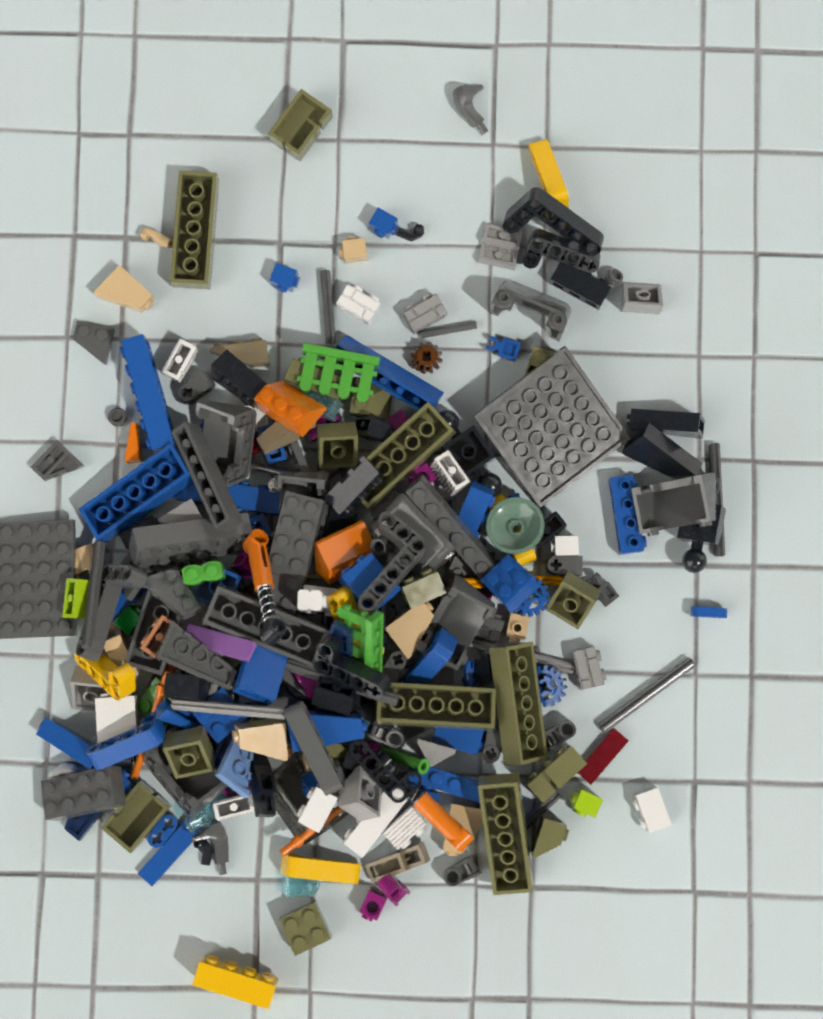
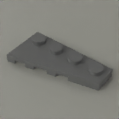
M173 620L170 622L155 658L229 690L237 671L208 650L206 646L199 643L187 631L180 628Z

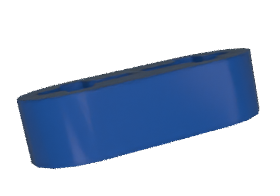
M691 606L690 616L727 618V608Z
M165 815L148 836L150 846L159 848L166 843L179 825L178 818L175 815ZM172 818L174 820L172 822L174 827L170 826L164 830L163 828L167 824L165 819L169 820ZM160 832H163V835L160 837L162 842L154 843L153 834L158 835Z

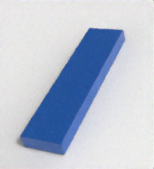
M188 817L138 874L152 887L193 842L191 837L198 833L203 824L195 817L192 819Z

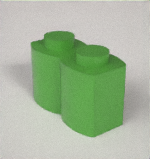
M210 561L202 566L189 565L182 569L184 584L189 586H199L206 581L211 583L220 582L226 578L224 564L218 561Z

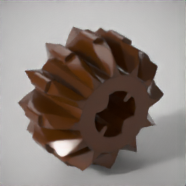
M421 342V349L415 346L414 350L416 353H411V357L415 358L411 361V364H418L415 367L416 371L423 368L422 374L426 373V369H429V373L432 374V367L438 370L439 365L437 363H442L443 359L439 358L442 355V351H437V345L431 348V342H428L427 347ZM423 355H430V361H423Z

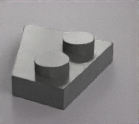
M56 440L30 468L44 481H48L83 468L85 465Z

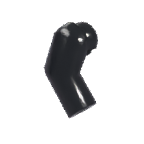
M416 224L411 230L399 227L396 236L408 241L417 240L424 235V226Z
M207 840L193 842L194 847L198 848L202 853L201 864L210 865L213 851L210 843Z

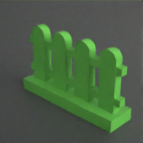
M303 344L302 352L305 358L301 357V363L304 366L302 376H297V382H300L301 391L309 392L312 385L319 386V393L322 396H327L331 389L338 390L339 398L343 400L349 397L350 392L357 393V400L360 403H366L369 396H373L374 391L370 390L372 378L377 377L378 372L374 371V369L379 370L380 357L313 344ZM317 358H321V359H325V360H324V361H319V360H317ZM355 365L362 366L363 368H356ZM316 366L323 367L321 380L313 379ZM335 370L342 371L340 384L332 383ZM354 373L361 374L358 388L351 386Z
M350 604L342 605L337 609V614L340 618L344 619L343 624L353 629V640L361 643L359 645L353 642V656L360 659L358 662L382 672L384 613L376 611L369 616L367 611L359 612L352 609ZM351 622L361 626V629L351 625Z

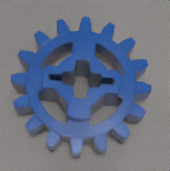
M542 579L537 582L540 594L536 590L530 596L532 598L530 600L526 599L514 611L515 613L521 611V617L528 613L529 618H531L533 612L538 616L540 610L544 611L546 609L543 604L549 603L546 597L550 593L545 592L548 586L541 585ZM531 604H539L535 608H530Z
M545 665L544 669L542 666L537 667V677L542 673H546L544 678L538 677L540 700L544 708L548 704L551 707L554 706L555 702L559 703L562 701L560 697L566 696L563 690L568 688V686L563 685V682L567 679L560 677L563 672L557 673V667L555 666L551 669L549 665ZM545 682L547 683V687L549 688L547 690L545 689L546 686L543 684ZM548 694L555 695L552 698L546 699V696H548Z

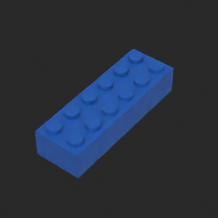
M144 334L121 340L120 352L127 361L125 369L127 375L132 379V383H130L132 393L138 399V401H135L137 411L143 417L140 423L143 431L148 435L145 438L148 449L156 454L170 443L177 446L171 433L174 428L149 341Z
M170 443L80 507L79 511L96 540L108 543L118 536V533L135 524L194 481L178 446Z

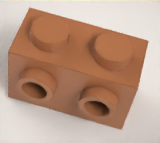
M164 615L160 618L158 617L152 625L153 629L150 634H146L141 641L142 646L140 649L155 658L171 620Z

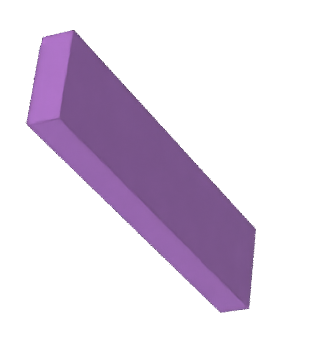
M189 624L186 629L194 639L206 646L211 652L246 662L250 661L257 646L254 641Z

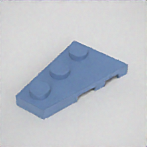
M232 738L215 776L240 796L246 798L249 797L250 792L248 781L251 780V772L249 770L254 752L240 749L237 743L233 742Z

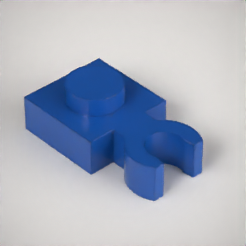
M489 337V341H493L495 346H486L487 351H499L497 357L516 362L521 346L520 342L504 337L502 342H499L496 337Z

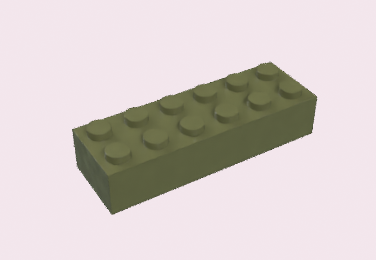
M179 171L170 283L173 287L211 290L219 177L217 173Z
M429 402L367 457L385 475L382 478L383 483L376 489L373 487L368 492L369 496L362 501L367 509L372 510L456 434L455 430Z
M516 642L489 648L494 689H496V706L504 765H524L548 758L533 642Z
M391 683L387 691L399 696L397 705L392 706L375 700L374 724L487 731L495 728L496 689Z
M519 773L479 776L478 792L493 895L533 892L534 880Z

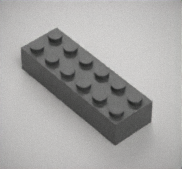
M288 490L284 495L269 555L274 582V590L271 593L274 595L273 602L276 603V607L297 614L299 611L297 608L298 592L303 590L306 584L315 548L314 543L317 540L326 500Z
M248 513L240 514L243 523L231 532L215 530L210 518L132 528L129 550L133 567L145 568L154 564L165 565L175 561L185 562L189 559L197 558L201 560L210 556L222 557L231 553L239 554L241 551H244L242 543L252 532Z
M218 583L202 623L239 638L254 641L261 647L314 667L317 647L328 635V627L274 606L275 610H277L276 616L284 621L287 631L275 645H267L259 636V632L263 628V613L261 612L260 600Z

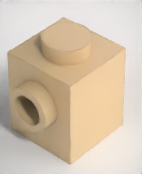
M353 236L347 237L346 240L342 241L343 247H339L340 258L345 259V264L368 261L365 238L357 239V237Z
M510 613L505 634L506 637H509L508 641L520 642V640H525L530 619L528 616L521 617L519 614Z

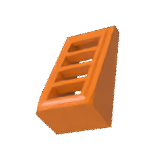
M135 422L131 423L125 454V463L127 464L142 463L143 461L139 425Z

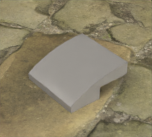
M486 223L478 263L515 270L523 231L519 230L516 233H508L502 226Z

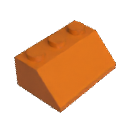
M284 381L266 384L254 398L259 411L302 438L327 410L324 405Z
M361 520L314 543L316 573L329 585L340 579L342 576L340 573L348 566L354 567L357 564L355 561L363 554L367 556L371 553L370 543L373 539L364 521Z

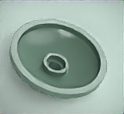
M520 497L508 498L499 502L489 513L486 522V531L491 543L498 550L507 554H522L533 549L541 540L545 528L544 518L540 509L530 500ZM520 527L519 532H514V529Z

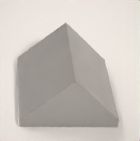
M623 282L621 312L660 314L663 309L661 285Z
M419 738L417 740L421 751L430 763V767L456 753V749Z

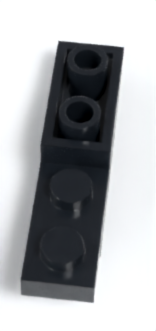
M254 753L253 760L250 761L249 772H251V780L248 782L251 783L255 817H274L277 815L274 801L277 787L268 757Z

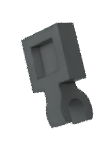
M596 572L592 575V578L590 577L586 580V582L602 591L598 599L605 607L619 597L608 581L604 583L599 573Z

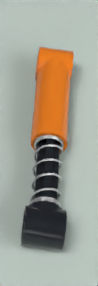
M254 529L244 540L242 547L248 554L255 592L258 593L259 603L262 606L263 628L259 632V636L265 644L275 645L286 633L287 626L283 620L276 616L277 610L274 608L276 603L273 602L274 595L271 593L274 590V582L266 544L269 542L268 535L261 529Z
M381 749L377 755L399 779L403 774L395 765L396 762ZM373 758L368 764L374 768L377 765V761ZM382 773L380 775L381 777L385 776L386 778H391L388 773ZM417 789L409 796L411 802L414 801L413 807L443 834L460 853L475 839L427 792L421 793Z

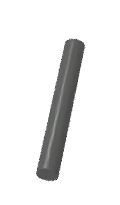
M474 321L420 331L422 339L477 329V324Z

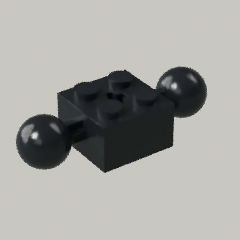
M451 410L439 412L456 432L451 437L452 440L442 446V451L446 452L449 450L467 477L475 473L479 478L478 483L494 489L493 496L498 495L502 489V481L498 475L488 473L485 468L486 465L495 460V455L476 427L473 425L461 433L458 429L459 418L455 412ZM466 449L468 451H473L471 455L472 457L464 455Z
M715 476L717 494L720 490L721 485L718 477ZM716 505V520L712 521V525L700 527L698 524L680 526L678 529L677 538L681 541L692 543L691 549L686 551L682 557L683 567L690 573H699L706 567L707 557L702 551L703 544L720 546L726 509L722 505Z

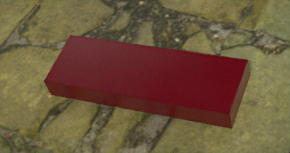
M613 728L585 760L587 765L578 774L592 785L629 740Z

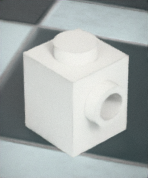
M555 536L554 541H550L551 553H554V556H578V536Z

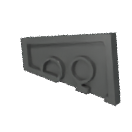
M176 566L147 577L143 588H147L155 598H160L165 602L167 607L181 619L185 620L202 613V608L187 584H184L183 578Z

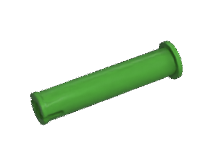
M383 745L380 748L395 762L415 769L420 774H425L429 770L430 763L428 759H419L387 745Z

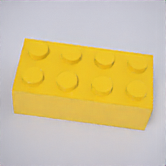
M208 954V956H204L200 960L192 985L269 1009L279 979H276L274 974L264 972L263 975L257 973L255 968L245 966L244 969L238 967L236 962L227 960L225 963L219 961V957Z

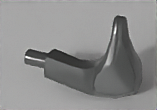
M465 84L459 86L453 91V100L458 111L473 128L477 126L481 134L484 135L489 130L483 123L485 119L475 110L472 102L474 96L484 89L483 85L471 86Z
M216 819L205 822L198 833L192 836L191 839L193 842L206 839L211 840L215 849L214 863L218 864L219 875L227 874L225 863L229 862L228 835L223 824Z

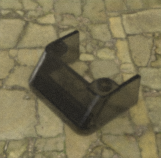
M299 752L273 771L277 787V794L274 795L275 808L294 836H299L308 829V827L298 822L300 816L297 815L301 805L306 806L309 800L302 791L304 786L300 778L304 773V764L299 760V757L304 754L303 752ZM344 812L340 816H336L323 826L319 833L316 832L305 840L303 845L308 844L332 828L349 813Z

